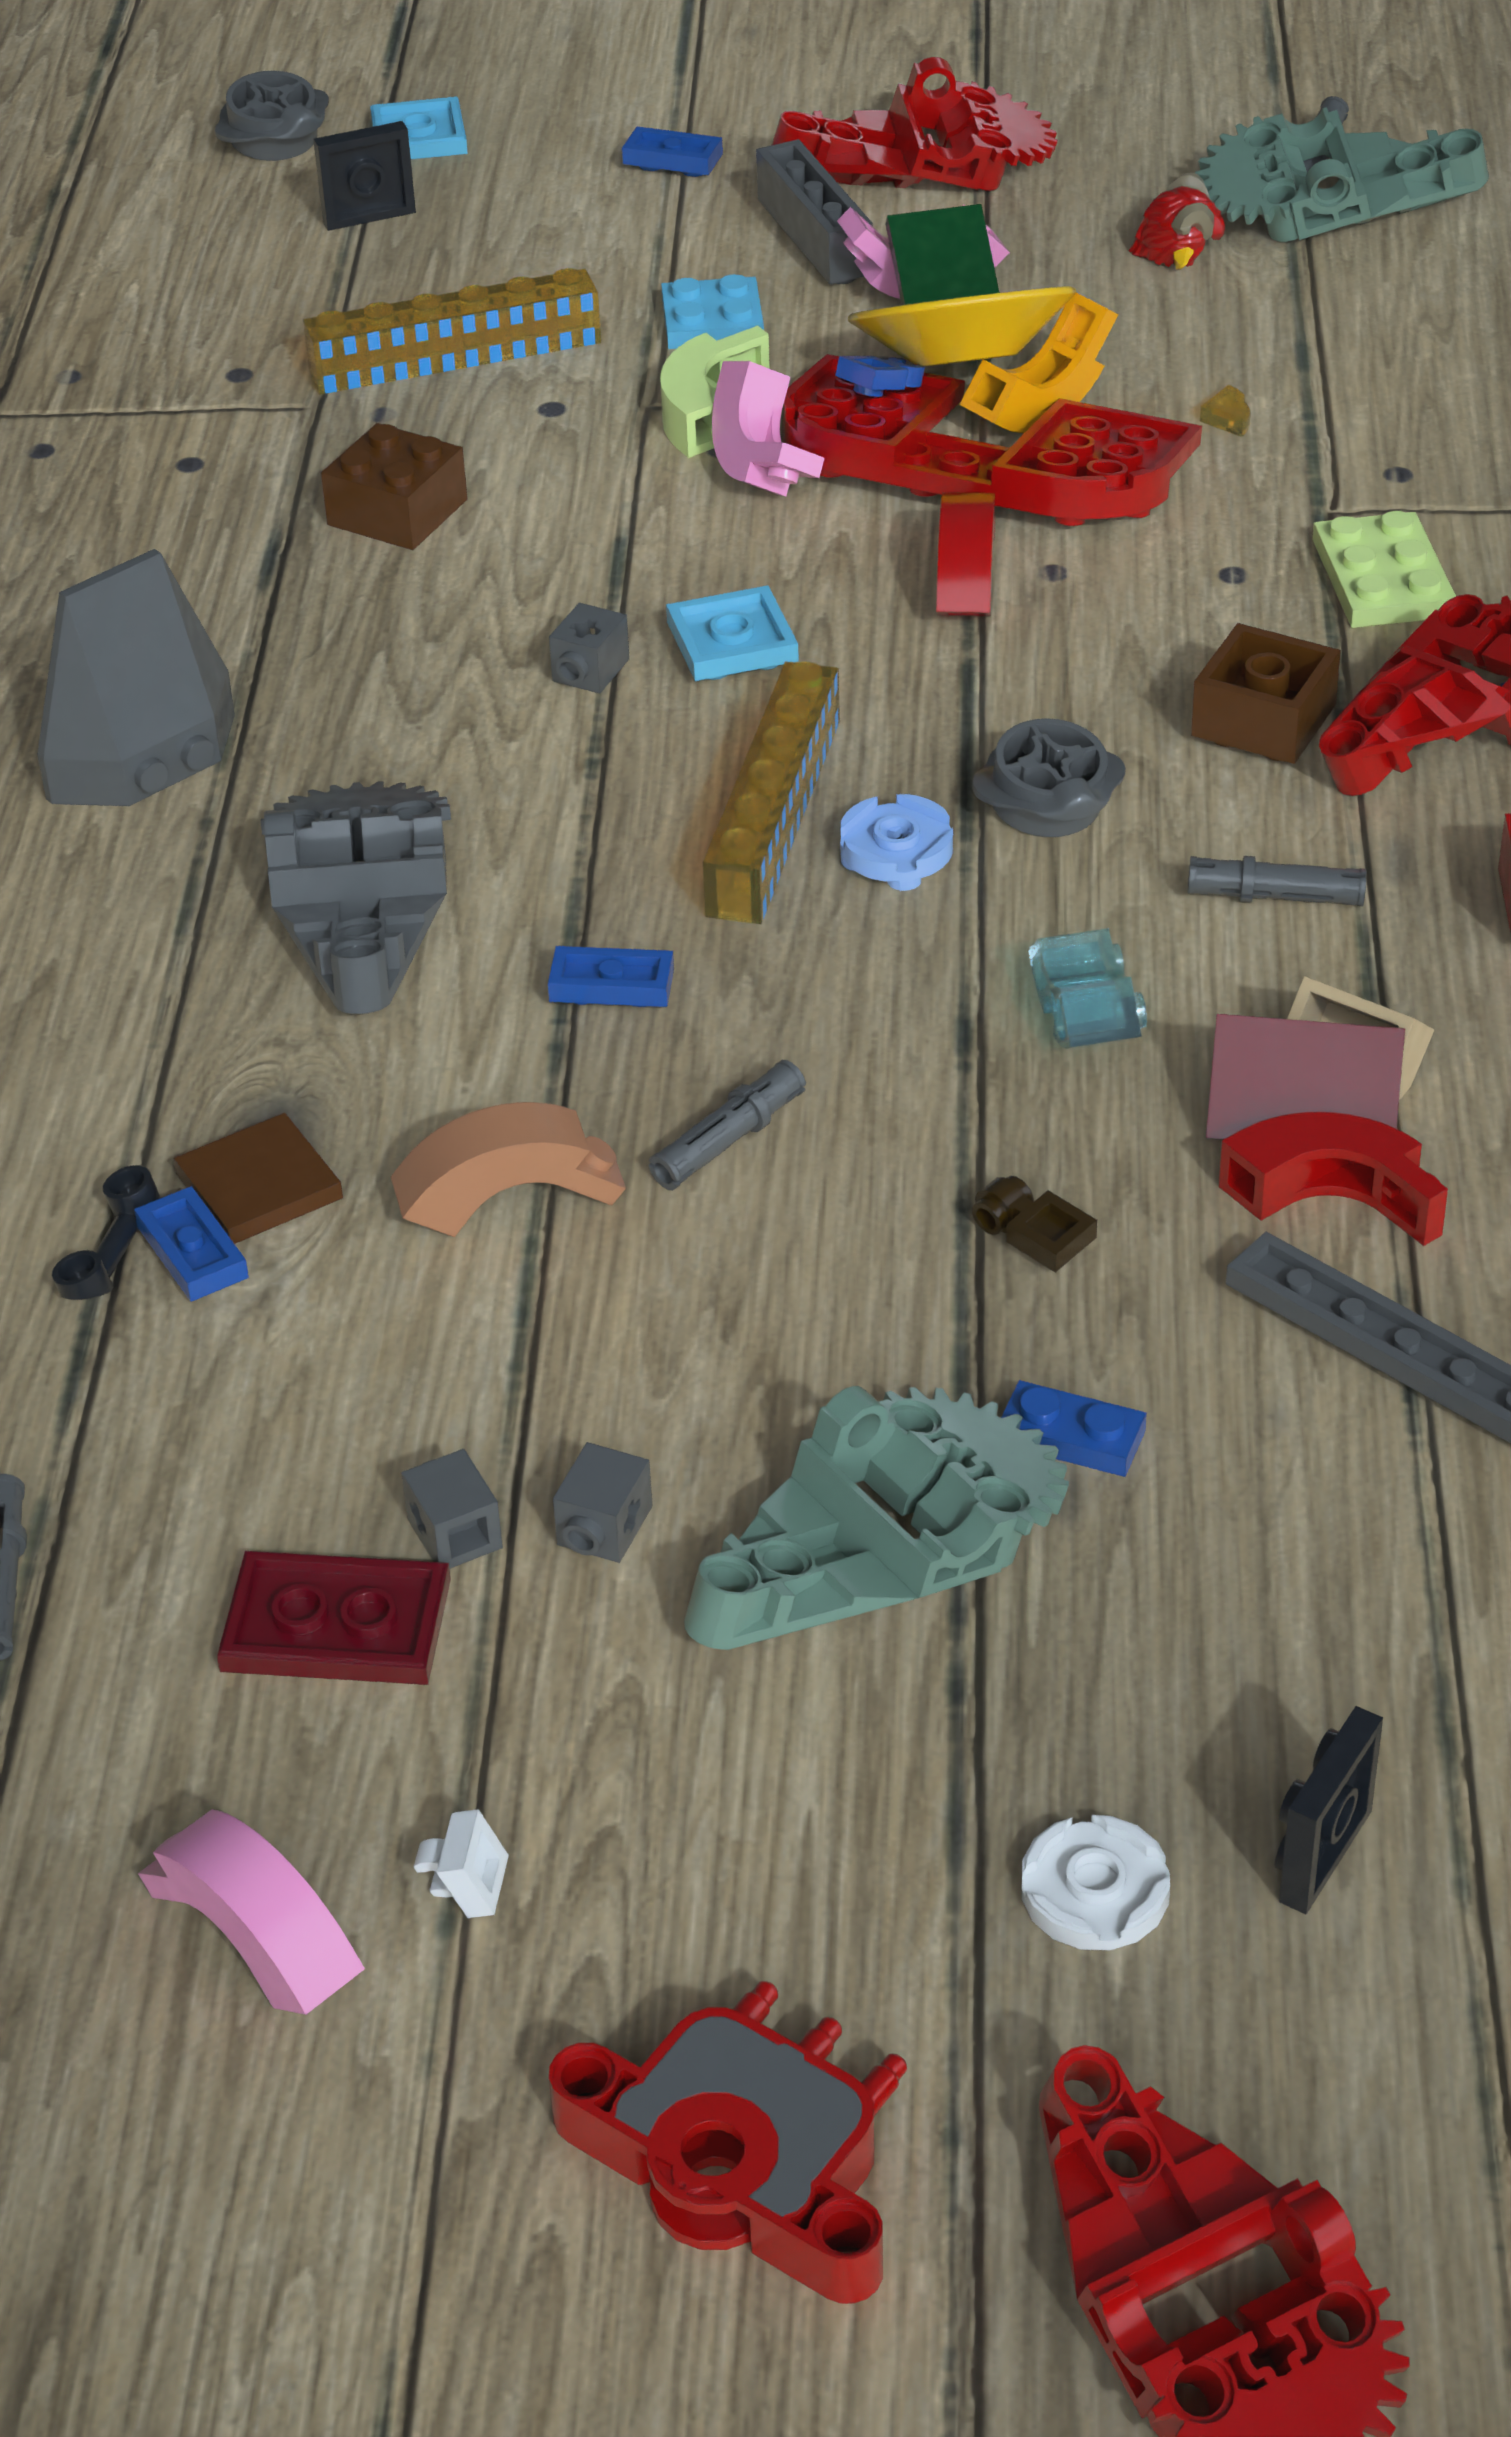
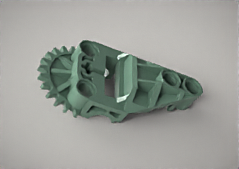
M1327 107L1322 108L1320 114L1314 120L1305 124L1290 123L1284 118L1282 113L1263 119L1264 121L1259 116L1254 117L1253 125L1248 128L1239 123L1235 125L1236 136L1222 133L1219 136L1222 146L1209 145L1207 147L1209 157L1199 159L1200 170L1195 172V174H1198L1203 179L1210 200L1215 203L1221 214L1227 213L1228 221L1234 222L1244 214L1246 224H1252L1259 215H1262L1265 219L1269 236L1279 242L1293 241L1298 238L1302 240L1353 223L1360 225L1369 223L1371 219L1394 212L1402 214L1477 191L1489 179L1483 138L1474 129H1458L1439 136L1437 130H1426L1428 139L1411 144L1388 137L1387 132L1345 133L1338 111L1328 112ZM1321 155H1326L1330 158L1314 164L1307 173L1303 161ZM1334 176L1338 178V182L1330 188L1322 189L1317 187L1327 177Z
M851 1386L843 1389L826 1406L820 1407L812 1438L802 1440L800 1443L791 1477L760 1505L757 1516L738 1540L730 1533L724 1539L720 1553L707 1556L702 1560L698 1568L684 1620L685 1630L699 1644L714 1649L730 1650L918 1599L999 1573L1002 1568L1013 1563L1022 1535L1030 1534L1033 1523L1045 1527L1049 1524L1052 1513L1059 1514L1069 1486V1481L1064 1480L1067 1466L1064 1463L1056 1462L1059 1451L1056 1446L1040 1444L1043 1432L1040 1429L1020 1430L1023 1417L1019 1414L1004 1418L998 1417V1404L991 1401L982 1408L974 1407L971 1394L965 1392L958 1402H953L949 1399L943 1388H935L932 1399H928L916 1387L908 1389L906 1398H902L893 1391H887L882 1401H877L860 1386ZM865 1481L901 1516L914 1513L911 1525L920 1533L919 1538L914 1539L855 1483Z

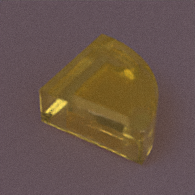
M1227 385L1201 406L1200 422L1243 437L1250 427L1251 412L1245 402V395L1231 385Z

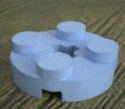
M896 794V803L878 805V796L863 800L850 808L841 820V864L846 869L856 871L865 877L887 881L888 885L893 889L899 891L915 889L921 884V878L930 876L942 869L952 857L953 828L949 825L950 816L939 804L916 795Z

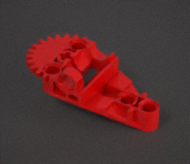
M929 57L920 63L913 64L907 85H897L889 110H853L852 116L842 121L823 117L821 110L813 111L812 115L797 111H784L781 113L771 145L799 139L833 179L839 183L862 186L866 183L893 181L895 188H907L910 185L918 184L925 178L977 190L991 191L999 188L1008 163L1011 166H1016L1019 160L1027 166H1032L1034 160L1042 164L1045 158H1051L1058 140L1055 139L1057 132L1050 129L1052 123L1040 119L1041 112L1026 110L1028 103L1025 101L1013 102L1011 101V94L1006 93L1000 96L996 93L995 88L991 86L985 90L973 81H971V84L956 81L952 68L946 60L940 57ZM942 74L946 76L944 85L939 89L928 90L923 87V83L930 75ZM922 127L936 131L940 146L935 143L931 134L927 133L926 137L924 136Z
M1459 595L1449 599L1439 610H1434L1378 669L1323 732L1319 740V748L1338 791L1349 796L1365 794L1375 789L1392 770L1403 773L1410 769L1412 764L1407 754L1415 745L1442 738L1457 742L1481 727L1505 735L1508 744L1511 745V600L1508 595L1501 598L1500 604L1487 605L1476 595ZM1460 661L1468 662L1475 667L1500 676H1506L1509 679L1501 687L1483 680L1474 670L1461 666Z
M1083 2045L1071 2048L1063 2054L1040 2093L1039 2112L1076 2297L1141 2418H1148L1151 2428L1159 2437H1365L1363 2432L1376 2437H1391L1396 2427L1377 2406L1400 2408L1406 2403L1407 2393L1385 2380L1384 2376L1405 2372L1410 2367V2359L1407 2356L1384 2349L1383 2344L1399 2336L1405 2329L1402 2321L1380 2320L1378 2308L1391 2294L1387 2287L1370 2290L1372 2285L1354 2256L1356 2241L1352 2226L1337 2199L1328 2190L1321 2187L1318 2180L1302 2186L1297 2178L1277 2188L1222 2143L1215 2145L1159 2112L1157 2108L1165 2097L1150 2086L1135 2093L1117 2059L1101 2048ZM1076 2080L1089 2085L1096 2093L1098 2105L1085 2106L1072 2100L1066 2092L1064 2082ZM1115 2150L1128 2155L1136 2165L1138 2176L1127 2178L1114 2173L1106 2164L1104 2152ZM1262 2243L1274 2250L1291 2281L1239 2307L1231 2316L1236 2327L1225 2316H1222L1170 2344H1167L1159 2336L1150 2322L1143 2304ZM1317 2311H1331L1338 2315L1346 2324L1349 2332V2341H1335L1326 2336L1319 2326ZM1251 2354L1256 2359L1270 2356L1275 2363L1276 2369L1273 2370L1270 2366L1256 2369L1251 2363ZM1188 2383L1199 2388L1207 2398L1209 2415L1199 2417L1184 2411L1177 2402L1174 2393L1175 2384Z

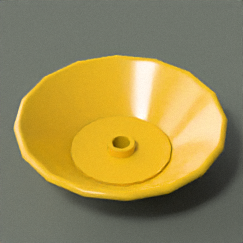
M1071 286L922 302L852 313L848 316V321L914 365L933 366L1018 355L1075 295L1076 290Z

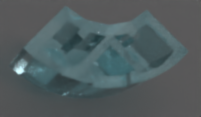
M1109 928L1040 938L1028 949L1039 1000L1044 1014L1052 1013L1053 1036L1060 1046L1065 1049L1142 1037L1140 1028H1145L1147 1025L1145 1001L1141 992H1134L1131 977L1124 974L1122 951L1118 943L1112 944Z

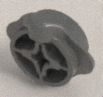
M284 71L251 73L236 80L229 87L226 93V104L221 109L220 120L215 127V135L223 142H230L240 153L254 159L266 161L290 159L305 153L314 145L313 139L317 138V129L325 119V109L329 104V97L324 91L313 89L307 80L293 73Z
M1034 719L1019 723L1002 735L996 748L990 754L987 763L974 775L972 789L978 799L992 805L999 817L1011 827L1035 836L1062 837L1077 833L1095 821L1100 810L1108 803L1114 789L1124 780L1126 768L1123 761L1118 756L1107 752L1101 741L1087 729L1072 722L1059 719Z

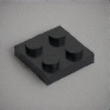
M403 121L313 139L322 219L328 231L416 213L408 129Z
M1355 1706L1340 1731L1330 1728L1323 1736L1314 1757V1770L1307 1781L1304 1782L1296 1779L1287 1791L1279 1813V1820L1287 1824L1286 1834L1280 1843L1274 1863L1275 1868L1282 1870L1279 1903L1306 1915L1371 1814L1383 1717Z

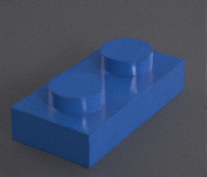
M638 126L622 147L623 164L639 166L646 171H657L660 169L679 171L690 177L709 175L723 155L722 137Z
M556 946L548 980L549 1002L579 1005L607 1004L631 1005L635 1007H667L674 973L673 951Z
M192 1186L134 1209L137 1228L190 1302L249 1278L246 1259Z
M1019 1380L1001 1417L1019 1414L1023 1417L1020 1430L1040 1429L1043 1432L1040 1444L1056 1446L1059 1450L1056 1457L1057 1460L1126 1477L1146 1431L1147 1412Z

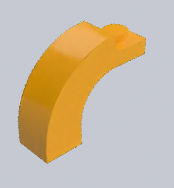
M1075 293L1065 304L1045 344L1031 360L1014 369H1002L982 359L959 405L1006 430L1025 433L1059 398L1080 402L1092 388L1105 365L1095 361L1118 314Z

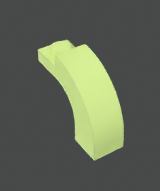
M759 326L717 341L709 334L703 333L679 346L666 359L660 373L663 429L669 441L686 457L690 458L714 449L712 411L723 361H751L770 369L769 334Z

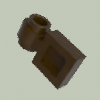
M1016 1176L995 1178L977 1193L975 1204L972 1206L973 1218L982 1230L991 1235H997L1000 1232L1006 1233L1007 1243L1055 1273L1097 1238V1219L1049 1190L1034 1201L1033 1194L1028 1185Z

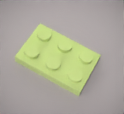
M1390 511L1384 515L1358 518L1341 516L1330 521L1314 522L1312 540L1351 628L1426 620L1434 610H1439L1445 602L1456 597L1416 512Z

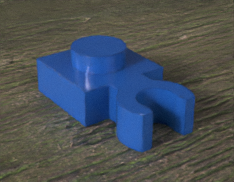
M839 356L835 376L855 383L853 390L857 393L882 397L884 390H904L905 386L921 387L925 367L907 365L906 359L897 357L882 360L875 356Z

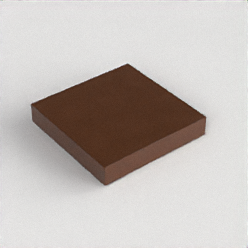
M286 1113L267 1119L174 1158L177 1176L187 1188L193 1187L234 1244L343 1198L341 1181Z

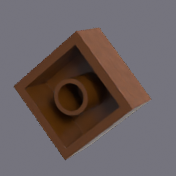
M376 423L321 472L327 525L410 550H414L468 500L463 447L443 442L436 437L422 436L404 431L390 424Z
M1237 623L1194 681L1191 736L1212 741L1220 746L1234 747L1263 755L1270 760L1295 764L1336 705L1341 650Z

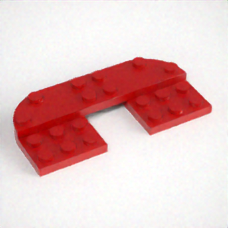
M826 354L788 387L782 408V442L824 457L820 476L833 478L845 475L909 488L912 494L923 497L942 495V492L995 493V506L1052 516L1057 523L1067 526L1082 525L1085 523V519H1107L1124 516L1142 518L1150 515L1152 508L1157 507L1168 499L1170 478L1200 446L1202 425L1061 398L1011 447L933 433L930 431L961 402L964 396L965 380L924 373L921 387L905 386L904 390H884L882 397L868 396L855 392L853 390L855 383L835 376L839 356Z

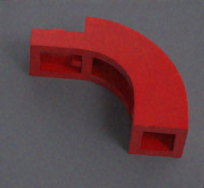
M942 492L937 569L936 612L938 616H991L993 541L995 540L996 523L995 493Z
M1334 1112L1287 1114L1255 1123L1222 1140L1219 1188L1260 1221L1302 1199L1316 1196H1340L1351 1198L1373 1207L1417 1242L1425 1246L1443 1234L1448 1194L1447 1187L1441 1184L1434 1175L1419 1167L1422 1143L1394 1127L1365 1117Z

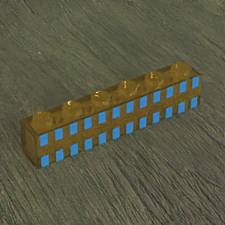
M565 268L556 271L552 275L535 278L515 277L502 284L485 287L470 285L457 292L440 295L420 294L412 300L390 304L375 302L362 309L345 312L325 311L317 317L303 319L309 372L319 395L601 343L598 291L586 269Z
M785 661L703 860L705 917L762 925L840 723L839 668L820 666L813 662L795 663Z

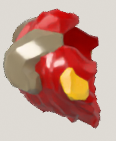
M1192 172L1184 173L1170 184L1168 191L1162 192L1152 201L1143 215L1135 240L1128 250L1132 255L1148 258V260L1154 261L1157 265L1164 263L1167 267L1174 263L1176 270H1181L1185 266L1193 265L1195 259L1203 251L1206 240L1210 237L1213 240H1220L1223 237L1225 222L1221 216V211L1210 200L1205 183L1198 174Z

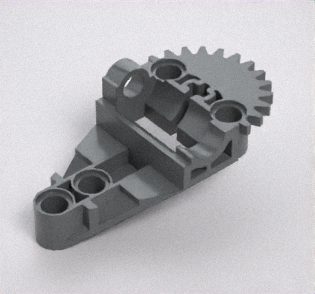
M378 781L370 787H363L360 782H354L348 789L331 785L329 792L312 789L308 790V797L292 795L288 797L289 803L273 804L274 810L265 811L264 818L261 819L262 835H265L272 908L338 1010L350 1014H365L382 1010L391 1003L447 894L446 853L442 821L451 820L450 804H448L446 797H439V792L436 790L425 792L424 786L421 785L406 789V783L402 782L390 787H384V781Z

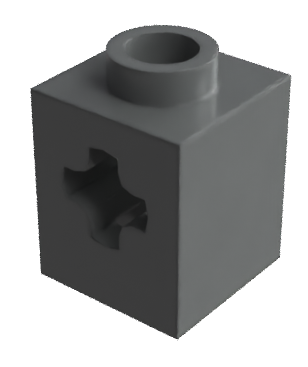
M579 602L549 636L552 681L600 694L630 659L627 614ZM590 628L595 629V634H591Z
M586 1442L553 1497L557 1545L572 1549L582 1555H593L620 1563L653 1506L649 1459Z
M465 1449L427 1461L422 1465L401 1472L407 1519L433 1562L449 1563V1568L451 1569L503 1548L498 1501Z

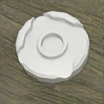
M1091 1815V1822L1072 1824V1817L1055 1822L1036 1836L1022 1859V1901L1032 1922L1052 1939L1083 1950H1113L1138 1942L1159 1925L1169 1905L1170 1873L1165 1864L1166 1856L1159 1843L1138 1825L1105 1815Z

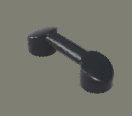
M140 1165L127 1166L115 1171L105 1180L103 1193L115 1219L96 1252L90 1250L77 1251L65 1256L55 1265L52 1271V1278L61 1297L69 1300H85L102 1296L114 1289L110 1277L137 1230H139L134 1209L158 1200L160 1197L152 1175L146 1167Z

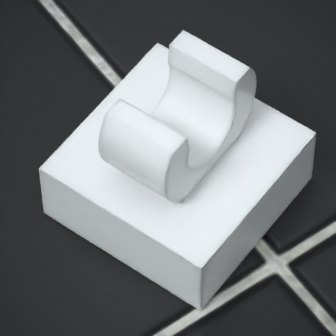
M479 1809L454 1812L451 1814L445 1839L432 1838L420 1843L414 1869L417 1873L435 1871L430 1888L431 1894L436 1897H453L467 1918L490 1916L495 1914L509 1855Z

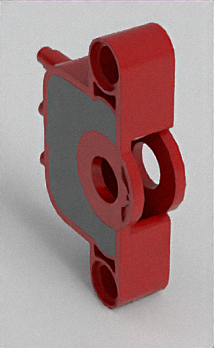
M768 1981L759 1982L751 1992L746 1993L733 2009L727 2007H707L690 2013L673 2028L641 2067L608 2048L595 2043H576L565 2047L555 2055L549 2066V2086L553 2121L558 2134L569 2144L637 2185L650 2182V2204L659 2225L676 2241L699 2250H728L750 2242L752 2254L823 2297L840 2304H855L866 2300L878 2290L883 2280V2221L878 2210L867 2200L855 2193L867 2179L874 2165V2117L898 2088L899 2080L907 2071L906 2061L900 2055L888 2054L860 2082L851 2074L825 2060L833 2051L834 2043L842 2035V2027L836 2019L832 2017L822 2018L815 2028L808 2030L798 2044L761 2024L769 2015L770 2007L778 1999L777 1988ZM584 2093H595L590 2096H578ZM710 2166H723L732 2169L721 2175L697 2173L699 2170ZM855 2247L860 2250L852 2253H841L834 2249Z

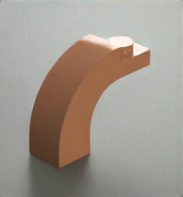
M516 1102L495 1105L452 1120L422 1140L407 1155L391 1176L402 1218L452 1237L458 1234L474 1212L486 1200L500 1191L526 1183L555 1184L611 1206L626 1189L616 1161L615 1152L606 1142L597 1137L588 1136L585 1138L576 1110L538 1102Z

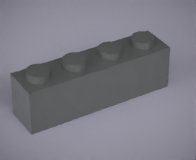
M799 139L756 149L758 200L829 284H848L856 278L864 277L854 262L856 257L843 243L848 236L837 220L850 207L873 226L871 220Z

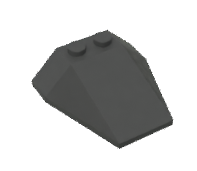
M156 549L150 550L59 592L37 753L46 800L51 804L131 806L220 762L235 717L229 672L162 554Z

